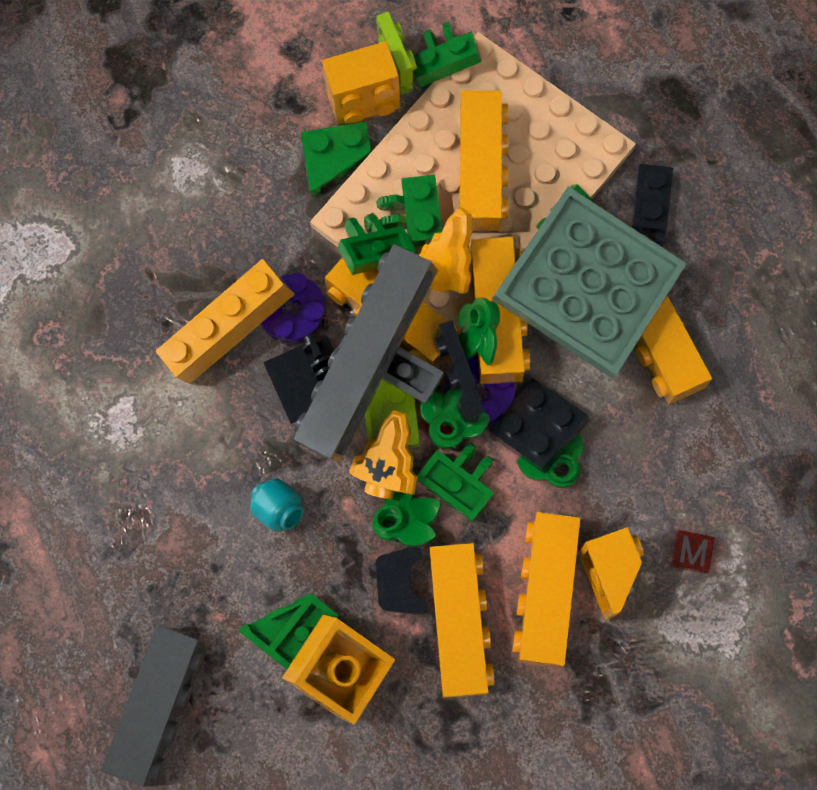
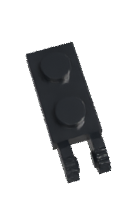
M639 164L631 227L642 235L643 232L654 234L653 242L663 248L664 235L667 230L673 168Z
M451 320L438 325L437 336L433 337V342L440 358L445 356L449 370L445 371L449 387L451 391L457 390L460 396L456 406L457 411L461 414L462 421L474 424L475 421H478L480 415L483 414L482 411L484 409L482 408V400L460 339Z

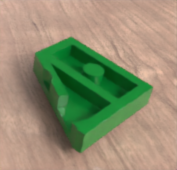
M366 122L301 132L311 196L320 193V188L333 179L339 180L348 174L351 168L360 166L371 153Z
M309 593L295 600L294 603L278 608L251 624L241 626L238 631L287 670L322 615L338 619L340 616L313 594Z

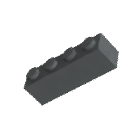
M156 625L100 772L142 787L151 786L153 780L156 782L159 780L165 766V759L161 758L166 744H172L179 728V723L175 722L180 707H186L193 687L189 686L194 671L199 672L205 659L206 651L202 650L204 642Z

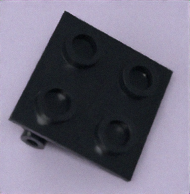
M315 333L310 334L303 339L305 344L263 362L291 424L297 422L302 413H307L313 401L311 394L318 381L324 380L329 370L328 361L334 349L327 334L317 338Z

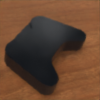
M419 547L405 548L377 558L375 565L378 603L383 611L412 615H423L426 612V603L417 597L411 588V569L422 558V551Z

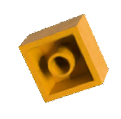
M387 41L321 60L327 95L338 126L360 123L363 119L376 115L386 116L401 108L399 75Z
M322 615L282 679L340 719L355 725L395 659L338 618Z

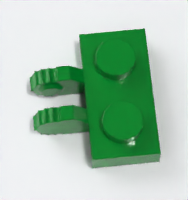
M449 21L443 23V33L447 42L438 46L436 36L431 29L423 32L428 49L414 55L417 66L414 73L420 87L482 62L477 41L472 31L456 37Z
M435 174L401 178L403 196L397 194L379 197L376 204L377 208L383 211L405 209V216L400 214L381 217L380 222L384 229L403 226L404 229H407L408 237L414 246L430 244L434 234L442 232Z
M374 213L367 214L364 217L367 234H365L363 228L358 223L357 218H348L345 221V229L349 238L340 239L338 250L352 275L376 270L382 255L385 252H390L393 244L414 254L417 253L403 226L384 229Z
M470 442L454 462L439 450H436L417 474V482L473 523L494 496V492L480 482L493 464L494 459L489 455L486 456V458L480 461L473 474L470 475L462 469L466 462L472 458L477 446Z

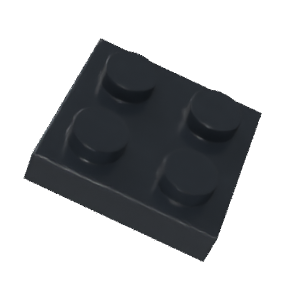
M532 379L512 402L508 411L499 417L488 432L496 441L545 474L586 426L589 418L586 413Z

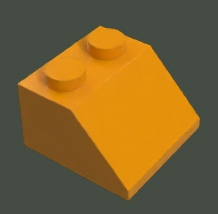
M628 527L585 542L578 553L605 622L621 612L642 564L640 557L644 556L638 536L636 534L631 536Z

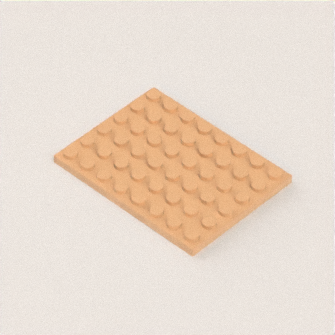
M477 32L474 37L477 41L482 62L433 82L310 221V225L338 247L340 239L349 238L345 229V221L348 218H357L358 223L363 228L365 234H367L368 232L364 225V217L367 214L374 213L379 220L381 217L400 214L405 216V209L383 211L377 208L376 201L382 196L395 194L403 196L401 178L435 174L443 231L447 219L459 208L461 90L502 91V104H508V124H502V135H508V155H502V166H508V187H502V198H508V219H501L500 231H473L471 239L513 237L514 249L520 248L521 255L537 233V224L543 218L548 217L551 209L568 186L578 184L593 199L631 154L636 143L484 35ZM423 245L414 246L417 251V255L420 254ZM470 264L469 272H470V274H471V276H472L471 264ZM472 279L466 294L453 290L449 293H442L429 288L422 301L447 321L452 320L454 326L459 329V335L462 331L457 322L459 312L466 303H473L474 301Z

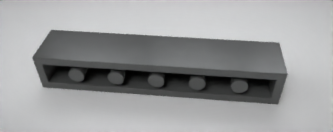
M393 244L390 252H385L382 255L377 268L379 273L374 283L369 284L365 288L361 297L362 306L357 316H352L348 321L344 331L346 337L341 347L336 348L332 352L328 361L329 370L324 380L318 381L311 394L313 401L307 413H302L295 424L294 430L296 434L293 438L294 440L338 462L341 461L438 272L432 261Z

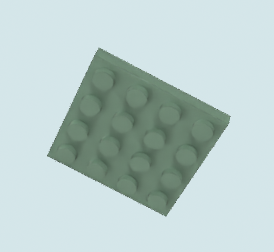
M568 186L492 300L613 379L687 263Z

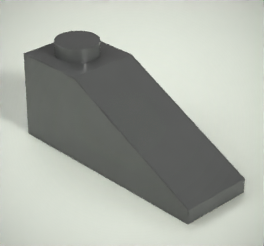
M346 335L343 337L342 341L340 342L337 348L341 347ZM399 347L382 380L427 404L445 373Z

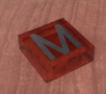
M678 530L676 532L671 567L708 574L715 537Z

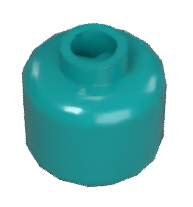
M276 478L270 479L267 482H261L251 493V514L269 530L274 532L291 530L299 523L304 514L301 494L281 479Z

